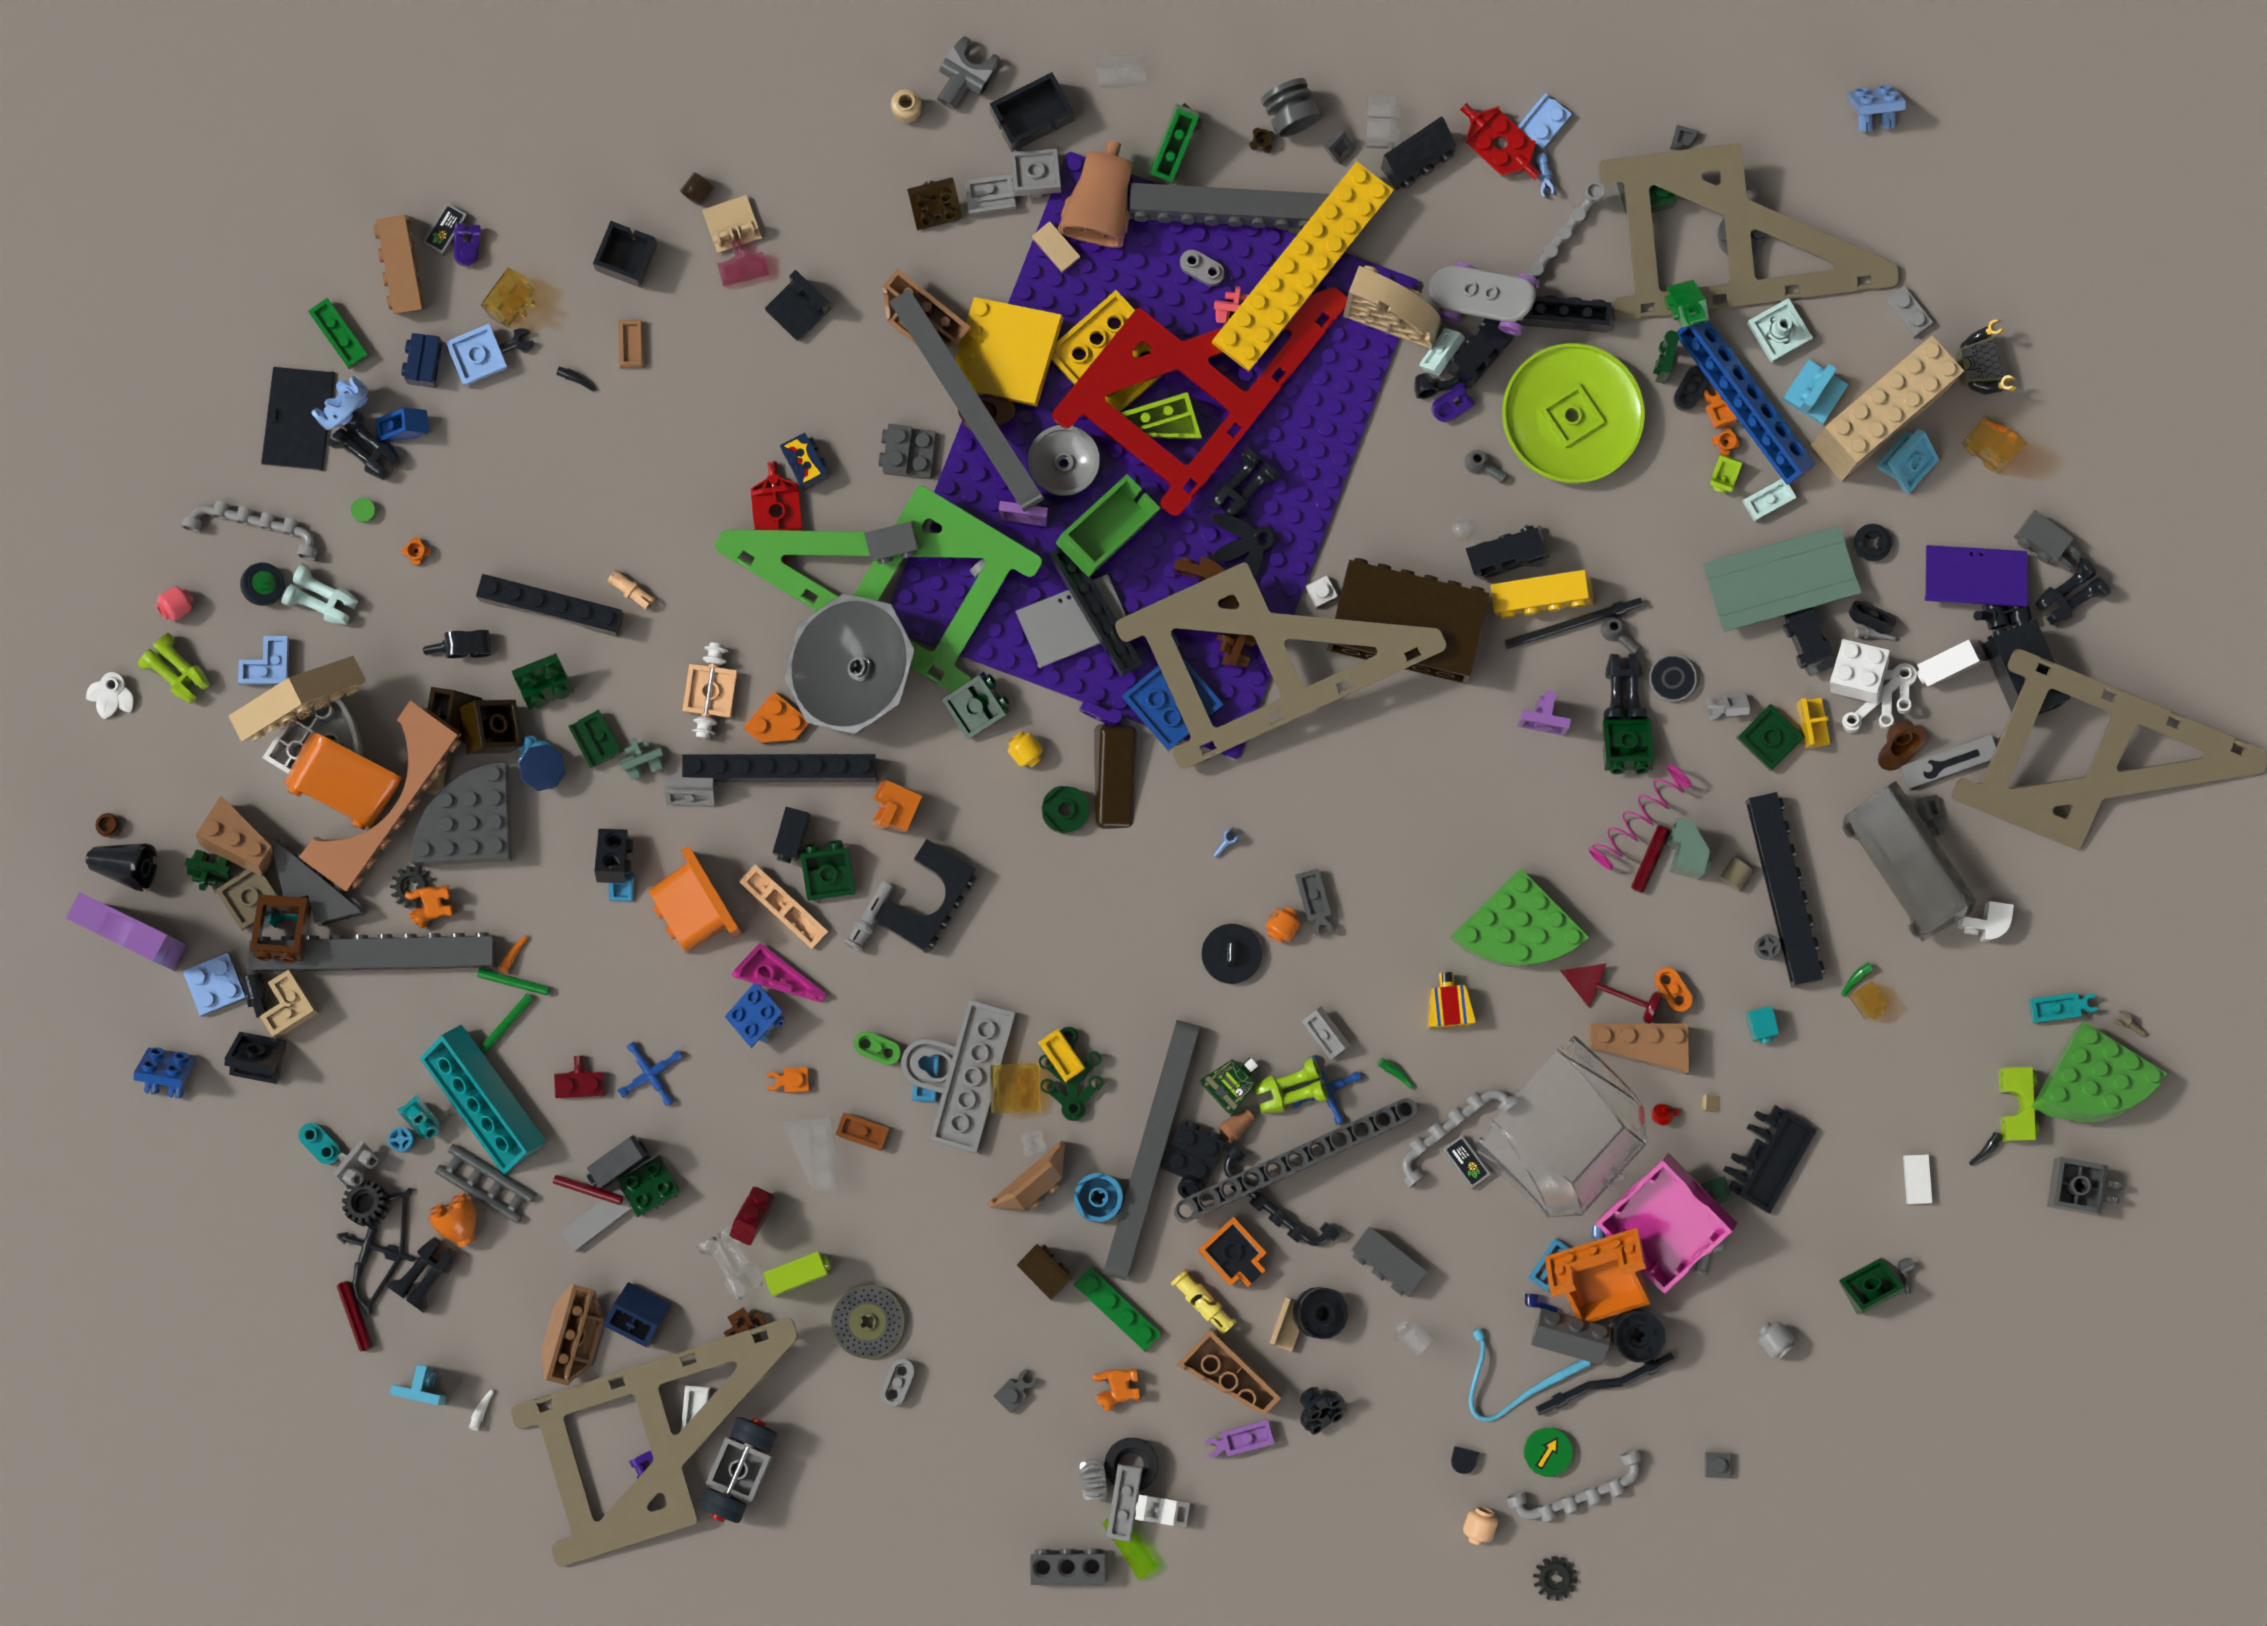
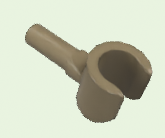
M2121 1010L2118 1011L2123 1015L2121 1021L2113 1018L2115 1024L2124 1028L2128 1027L2140 1036H2145L2146 1032L2132 1022L2131 1015Z

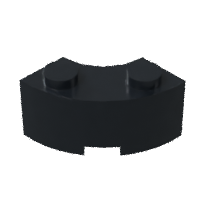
M1814 608L1784 615L1786 624L1783 625L1786 636L1788 638L1791 637L1798 653L1796 660L1801 669L1804 668L1809 676L1833 668L1836 663L1829 639L1826 640L1823 636V625Z

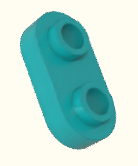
M307 1123L301 1127L298 1134L300 1142L320 1163L332 1165L339 1160L337 1156L341 1153L340 1146L321 1126L315 1123ZM312 1130L315 1136L309 1140L307 1133ZM326 1148L331 1149V1155L325 1157L323 1154Z

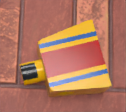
M1453 972L1440 973V987L1430 989L1428 1029L1474 1025L1476 1023L1466 986H1455Z

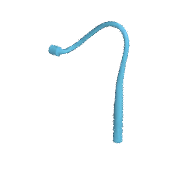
M1477 1328L1472 1333L1476 1341L1480 1342L1481 1351L1470 1388V1411L1476 1419L1483 1422L1497 1420L1530 1396L1591 1366L1589 1361L1581 1359L1533 1386L1496 1415L1484 1417L1479 1415L1474 1407L1475 1389L1486 1349L1483 1339L1485 1335L1481 1328Z

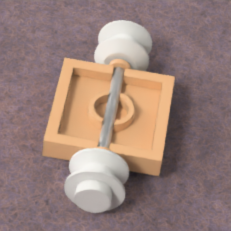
M710 643L709 646L704 647L708 651V656L702 659L709 666L689 664L682 711L684 713L701 715L693 719L697 723V729L692 730L693 733H696V737L700 739H710V736L715 735L711 728L717 725V722L711 716L731 719L737 670L718 668L726 663V660L722 658V654L728 652L727 649H724V645L720 643Z

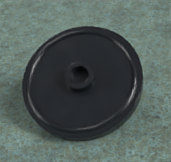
M1225 924L1215 928L1208 934L1202 946L1201 956L1206 971L1214 979L1225 984H1238L1248 980L1255 974L1261 963L1262 949L1258 938L1251 930L1238 924Z

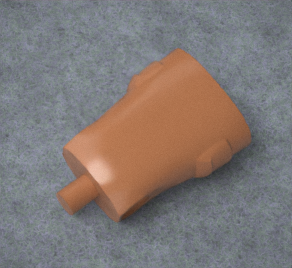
M1108 141L1105 153L1087 152L1079 182L1072 195L1064 203L1058 231L1061 234L1104 247L1120 248L1123 246L1130 220L1127 210L1128 185L1134 163L1119 157L1121 148L1119 142Z

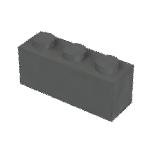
M1370 1226L1351 1249L1354 1253L1352 1258L1363 1266L1365 1263L1373 1268L1371 1272L1382 1281L1385 1278L1392 1283L1391 1288L1401 1296L1404 1293L1409 1296L1427 1274L1425 1269Z
M1541 1308L1534 1326L1531 1345L1602 1365L1610 1346L1612 1328Z

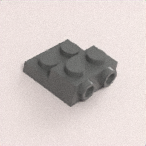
M888 424V429H883L881 440V443L886 444L885 453L880 452L879 467H883V474L931 479L936 431L914 429L912 426Z

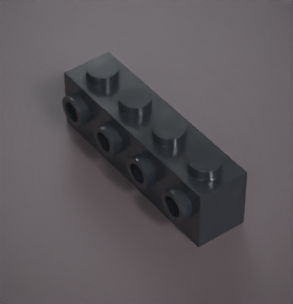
M1553 295L1545 297L1536 296L1531 310L1524 316L1523 321L1518 320L1516 323L1522 326L1607 333L1611 326L1612 302H1606L1601 299L1588 301L1577 297L1564 299Z

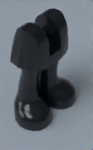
M357 410L352 413V419L344 427L370 447L374 453L371 455L363 449L343 428H339L333 433L328 444L334 449L343 448L349 451L365 465L364 471L385 481L390 474L377 462V459L382 455L395 467L402 462V459L390 443L383 444L365 428L364 416Z
M1247 447L1241 455L1243 460L1242 466L1226 485L1220 484L1210 503L1214 508L1218 509L1230 496L1235 502L1225 514L1235 517L1240 516L1249 509L1248 501L1264 484L1274 483L1280 478L1279 473L1274 468L1264 463L1251 482L1238 494L1236 492L1237 489L1262 463L1261 458Z
M2083 558L2077 563L2076 573L2056 589L2052 587L2047 588L2035 605L2041 611L2057 600L2061 608L2055 610L2046 618L2050 625H2055L2072 618V611L2088 599L2093 597L2105 598L2111 594V590L2102 578L2097 577L2066 601L2064 597L2097 575L2092 563L2088 559Z
M1637 653L1628 654V669H1620L1619 654H1610L1605 677L1611 683L1610 707L1604 710L1603 719H1625L1622 701V681L1627 682L1626 719H1648V709L1642 707L1639 701L1638 679L1643 676V670Z
M437 1237L430 1239L417 1251L418 1259L401 1279L392 1280L387 1285L390 1290L405 1299L414 1282L429 1265L431 1267L429 1272L406 1299L408 1303L422 1313H425L428 1308L426 1296L442 1273L449 1274L457 1252L449 1247L439 1261L433 1258V1255L438 1251L442 1243Z

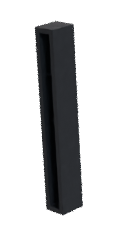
M682 754V777L713 778V782H877L876 754Z
M1777 792L1748 798L1745 801L1791 988L1821 981L1823 979L1822 975L1825 974V968L1822 960L1819 961L1817 956L1819 943L1817 938L1812 935L1813 919L1811 914H1807L1805 905L1808 904L1805 890L1801 891L1799 881H1802L1800 868L1795 867L1793 858H1796V851L1794 845L1789 843L1790 826L1788 821H1784L1782 811H1785L1782 797L1778 798Z

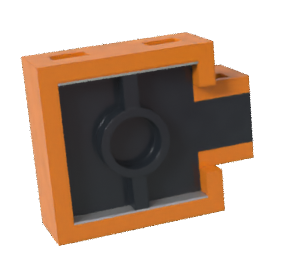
M1234 1217L1197 1250L1229 1286L1240 1279L1246 1287H1249L1266 1271L1258 1262L1266 1252Z

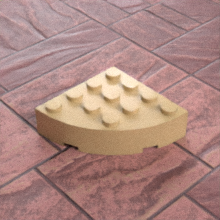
M1371 266L1358 267L1348 293L1343 317L1432 350L1442 324L1440 314L1421 298L1420 292L1407 289L1395 281L1378 274V270Z
M353 655L285 679L230 714L229 718L241 742L250 738L254 742L265 737V732L276 730L281 725H284V727L296 722L297 718L302 721L314 715L312 710L319 711L327 707L328 702L338 700L344 694L350 696L360 690L358 686L365 683L366 679Z

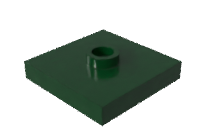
M1770 704L1736 739L1771 772L1805 737Z

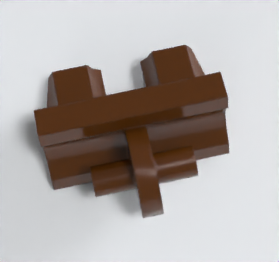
M1225 633V635L1218 634L1216 640L1222 643L1219 651L1225 653L1221 664L1227 667H1247L1250 655L1241 650L1244 644L1250 647L1256 644L1254 636Z

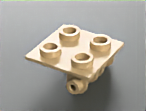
M747 195L702 210L717 254L762 239Z

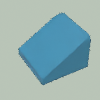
M633 872L626 874V883H609V901H633Z

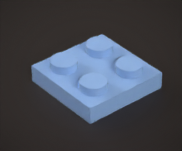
M490 324L446 341L464 386L508 369Z
M230 953L223 954L183 971L200 1016L207 1015L247 998Z

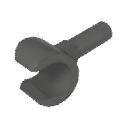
M1905 1258L1898 1262L1897 1267L1904 1280L1905 1293L1908 1294L1911 1293L1908 1272L1914 1270L1915 1267L1910 1258Z

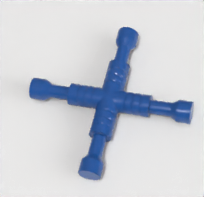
M635 1041L627 1045L626 1047L634 1054L637 1059L636 1062L644 1073L633 1079V1082L626 1087H621L617 1090L621 1097L624 1098L628 1095L629 1091L635 1087L639 1088L649 1081L655 1091H658L662 1096L665 1106L672 1104L674 1100L666 1093L663 1088L664 1085L657 1075L666 1070L668 1065L674 1061H679L683 1058L679 1050L675 1051L665 1061L662 1060L651 1067L645 1056L642 1057L638 1051Z
M1317 1055L1311 1056V1057H1314V1058H1315V1060H1316V1062H1317V1064H1318L1319 1059H1318ZM1320 1069L1322 1077L1318 1078L1317 1081H1324L1328 1095V1101L1326 1102L1328 1107L1332 1109L1334 1121L1337 1125L1345 1120L1343 1115L1339 1113L1336 1106L1338 1103L1333 1092L1344 1088L1348 1083L1360 1081L1361 1077L1358 1071L1345 1079L1340 1078L1328 1083L1324 1071ZM1315 1098L1300 1100L1294 1102L1293 1105L1295 1108L1301 1106L1302 1103L1308 1100L1313 1101L1315 1100Z

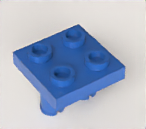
M148 1047L134 1071L133 1080L145 1082L144 1092L149 1094L150 1088L151 1094H158L160 1092L159 1085L169 1086L168 1097L173 1098L175 1093V1099L182 1098L184 1095L183 1085L196 1064V1056L185 1052H172L162 1048Z

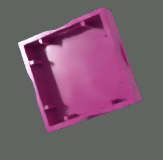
M1668 1153L1603 1213L1595 1224L1607 1236L1638 1228L1641 1234L1646 1269L1641 1271L1665 1294L1689 1272L1691 1267L1701 1257L1709 1254L1722 1242L1738 1223Z

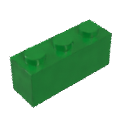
M1177 103L1175 104L1149 168L1150 174L1173 182L1198 121L1199 114L1197 111Z

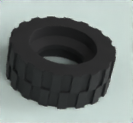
M1138 1438L1119 1440L1111 1446L1105 1457L1104 1467L1107 1478L1115 1486L1118 1463L1123 1455L1132 1452L1138 1454L1144 1463L1139 1491L1147 1488L1154 1481L1158 1472V1458L1154 1449L1147 1442Z

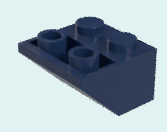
M628 1282L614 1302L603 1326L646 1348H650L672 1304Z

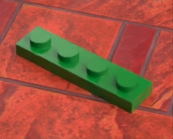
M1091 1267L1074 1283V1286L1144 1352L1161 1335L1151 1323Z

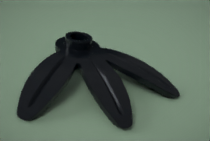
M1212 514L1211 520L1217 526L1229 533L1241 536L1243 539L1235 540L1222 546L1211 555L1210 559L1216 563L1226 562L1249 552L1244 563L1248 564L1255 579L1262 562L1263 550L1271 548L1275 543L1274 531L1267 526H1260L1254 529L1245 521L1232 515ZM1262 533L1268 536L1265 542L1259 541V536Z

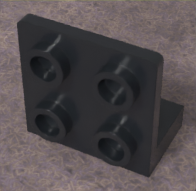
M795 269L789 275L790 283L765 307V311L796 341H799L831 310L829 301Z

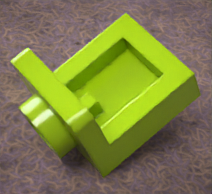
M1720 453L1710 478V485L1713 486V489L1721 493L1732 492L1742 466V461Z

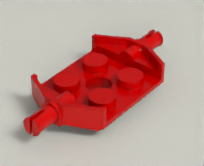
M1468 103L1462 106L1460 111L1470 119V127L1465 142L1499 175L1506 177L1522 171L1523 173L1526 172L1534 181L1541 175V172L1530 162L1536 141H1532L1500 111L1499 106L1479 113L1473 110ZM1498 138H1503L1507 142V146L1500 150L1495 148L1493 142Z
M771 461L767 462V478L750 489L754 530L802 531L798 484L779 477L777 461H772L773 471ZM773 506L783 508V513L780 517L774 518L770 515V509ZM784 555L782 561L787 565L786 555Z

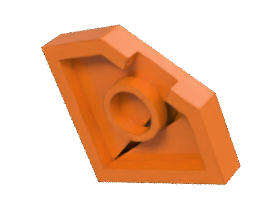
M773 692L743 729L761 744H770L773 742L796 741L810 724L806 722L799 711L777 693Z

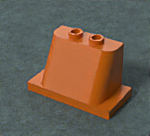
M687 846L680 850L687 863L648 890L656 903L653 909L659 919L664 917L668 923L665 929L671 939L677 938L681 947L687 953L726 929L733 938L741 935L740 929L692 849Z
M1638 1228L1545 1256L1549 1289L1552 1296L1556 1297L1565 1294L1578 1319L1594 1322L1650 1304L1649 1294L1640 1270L1646 1269L1641 1234Z

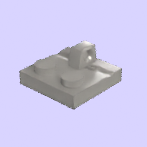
M1057 148L1010 152L1014 196L1033 195V198H1042V194L1061 193Z

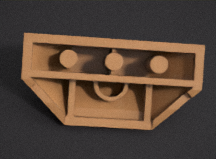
M897 268L883 285L887 322L917 346L889 302L910 289L946 347L957 346L971 327Z
M1061 1140L987 1203L990 1208L1021 1211L1030 1208L1034 1210L1043 1202L1041 1197L1048 1192L1051 1195L1062 1186L1059 1182L1063 1177L1065 1143Z
M571 1284L554 1304L541 1348L544 1380L568 1386L572 1380L592 1366L605 1320L595 1290Z

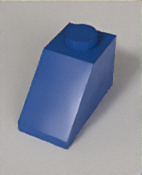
M401 408L375 419L377 439L380 442L416 439L429 433L427 410Z

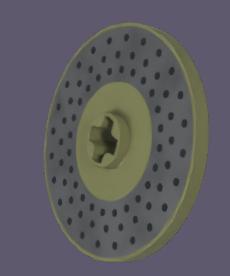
M864 1285L849 1290L837 1301L832 1312L831 1328L836 1342L845 1352L857 1358L874 1359L887 1354L898 1344L904 1331L905 1320L900 1303L890 1292L878 1286ZM864 1316L868 1318L872 1316L874 1318L871 1329L867 1326L862 1327L861 1324L864 1322L862 1318Z

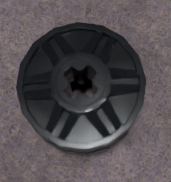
M1633 1309L1621 1313L1614 1320L1611 1327V1341L1615 1350L1625 1359L1635 1363L1648 1362L1655 1359L1664 1347L1665 1330L1662 1323L1653 1314L1644 1310ZM1636 1328L1639 1332H1643V1335L1639 1336V1341L1631 1338V1334H1634V1329Z

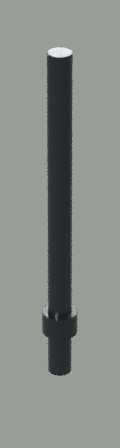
M1641 597L1624 603L1619 601L1613 603L1611 607L1504 640L1507 649L1514 648L1614 615L1619 617L1625 615L1627 611L1643 607Z

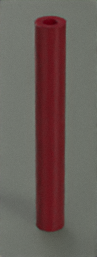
M555 1175L553 1179V1184L613 1204L621 1205L624 1199L621 1195L559 1175Z

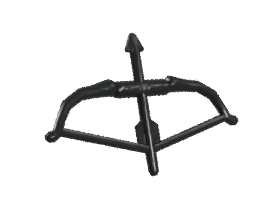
M407 1188L405 1192L392 1194L387 1197L390 1202L403 1198L399 1247L389 1244L387 1247L373 1244L377 1232V1225L372 1223V1227H368L364 1241L348 1236V1232L336 1235L337 1239L343 1244L349 1242L362 1246L358 1262L354 1264L352 1288L354 1297L366 1309L367 1316H371L373 1303L401 1259L410 1262L415 1261L414 1256L404 1253L407 1199L412 1194V1188ZM370 1250L384 1253L385 1259L395 1262L367 1303L360 1295L359 1281Z

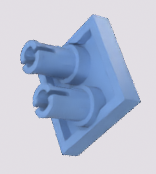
M1880 85L1877 89L1863 87L1857 88L1853 92H1848V102L1858 114V131L1866 132V128H1868V131L1873 130L1872 114L1881 113V128L1889 129V125H1891V128L1896 127V111L1906 110L1905 99L1891 85Z

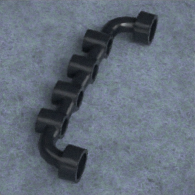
M1233 1144L1225 1151L1229 1154L1224 1161V1172L1227 1178L1237 1175L1233 1169L1235 1161L1241 1163L1246 1157ZM1259 1191L1248 1195L1252 1198L1249 1203L1260 1212L1264 1208L1271 1215L1268 1219L1278 1227L1282 1224L1289 1229L1287 1235L1297 1243L1302 1240L1310 1246L1324 1245L1329 1239L1335 1241L1340 1235L1331 1225L1324 1222L1319 1229L1323 1233L1317 1237L1312 1236Z

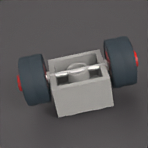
M743 1417L736 1418L730 1435L744 1442V1444L729 1437L724 1439L706 1481V1484L724 1492L707 1488L699 1505L703 1510L712 1513L710 1517L724 1522L726 1519L734 1523H740L747 1504L734 1498L733 1495L748 1502H754L773 1457L754 1447L770 1452L777 1437L775 1431L765 1427V1422L756 1418H752L751 1421Z

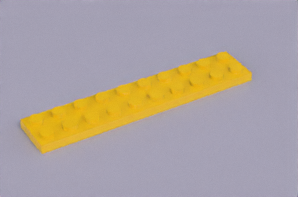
M1356 161L1215 336L1212 344L1249 372L1394 190Z

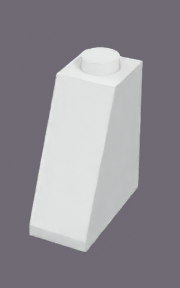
M1969 639L1918 664L1919 670L1917 675L1922 684L1926 683L1927 686H1933L1988 660L1978 639Z

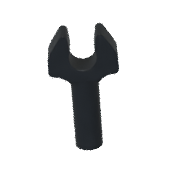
M518 328L513 331L514 336L512 340L499 345L502 353L515 348L526 353L532 349L535 343L533 340L521 343V337L530 334V331Z

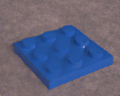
M1182 657L1206 712L1211 717L1223 707V703ZM1159 665L1122 695L1123 700L1168 752L1190 734Z

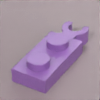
M1268 1420L1221 1432L1222 1440L1218 1441L1211 1438L1205 1441L1206 1445L1214 1443L1217 1446L1216 1451L1210 1453L1209 1457H1216L1223 1450L1226 1451L1228 1457L1274 1444Z

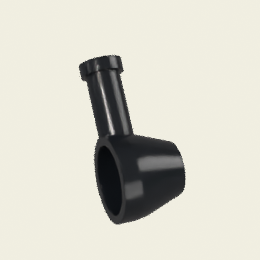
M1422 373L1415 377L1414 392L1416 398L1426 399L1434 396L1438 391L1452 389L1459 383L1456 377L1450 380L1435 382L1428 373Z

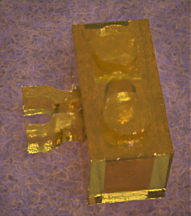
M507 268L480 305L491 319L509 328L518 314L527 318L528 313L523 309L524 306L530 305L533 308L535 307L536 303L531 299V296L536 290L525 276Z

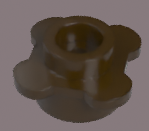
M1255 128L1253 130V140L1249 144L1250 148L1270 153L1275 133L1266 129Z

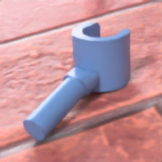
M1235 827L1225 831L1222 844L1213 853L1216 858L1229 844L1241 839V833L1232 838L1231 831Z
M1592 1225L1591 1237L1593 1239L1599 1240L1608 1237L1597 1225Z

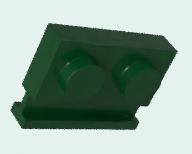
M599 709L568 726L591 769L622 753Z

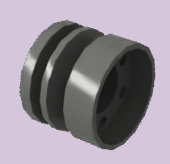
M1296 78L1282 83L1268 91L1261 98L1262 105L1266 107L1267 115H1276L1271 120V124L1277 137H1288L1302 132L1317 123L1322 117L1316 101L1308 100L1312 92L1307 88L1308 84L1304 78Z

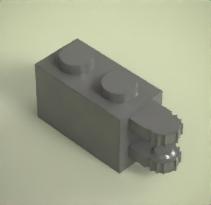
M2036 510L2028 516L2014 536L2022 548L2026 550L2031 549L2037 554L2036 556L2040 561L2046 564L2050 563L2051 565L2055 563L2068 572H2072L2074 566L2061 556L2063 552L2075 560L2080 561L2083 557L2081 552L2070 545L2073 537Z

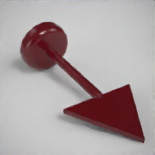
M1607 963L1560 970L1589 1008L1596 990L1599 989L1645 1007L1643 1021L1648 1024L1652 1023L1663 993L1653 992L1649 1002L1600 984L1599 982Z

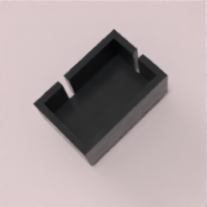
M1053 72L989 103L990 113L999 130L1002 129V135L1011 152L1051 133V127L1057 130L1074 121V111Z

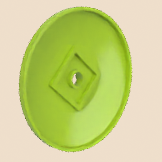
M1559 344L1532 355L1513 374L1506 388L1502 403L1503 429L1515 455L1533 472L1560 483H1588L1613 473L1632 455L1638 445L1644 427L1645 409L1643 397L1638 383L1631 372L1613 355L1597 347L1585 344ZM1569 410L1575 411L1578 414V420L1575 422L1568 421L1565 413Z

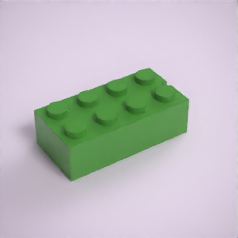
M1128 474L1066 529L1056 541V544L1088 577L1153 519L1160 510V507L1146 493L1137 503L1134 501L1142 489Z

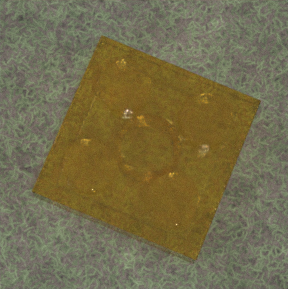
M1039 1063L990 1065L991 1113L1041 1112Z

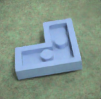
M263 636V660H239L238 684L278 685L287 679L289 637Z

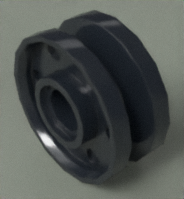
M1313 1287L1303 1291L1295 1300L1293 1307V1320L1297 1328L1304 1335L1312 1338L1329 1339L1338 1335L1345 1327L1348 1318V1309L1344 1298L1338 1292L1329 1288ZM1322 1307L1324 1315L1321 1319H1318L1317 1310Z

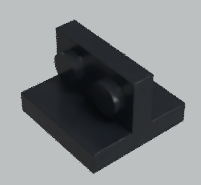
M239 1031L225 1056L224 1066L230 1067L229 1075L277 1084L280 1079L281 1057L286 1050L287 1041Z

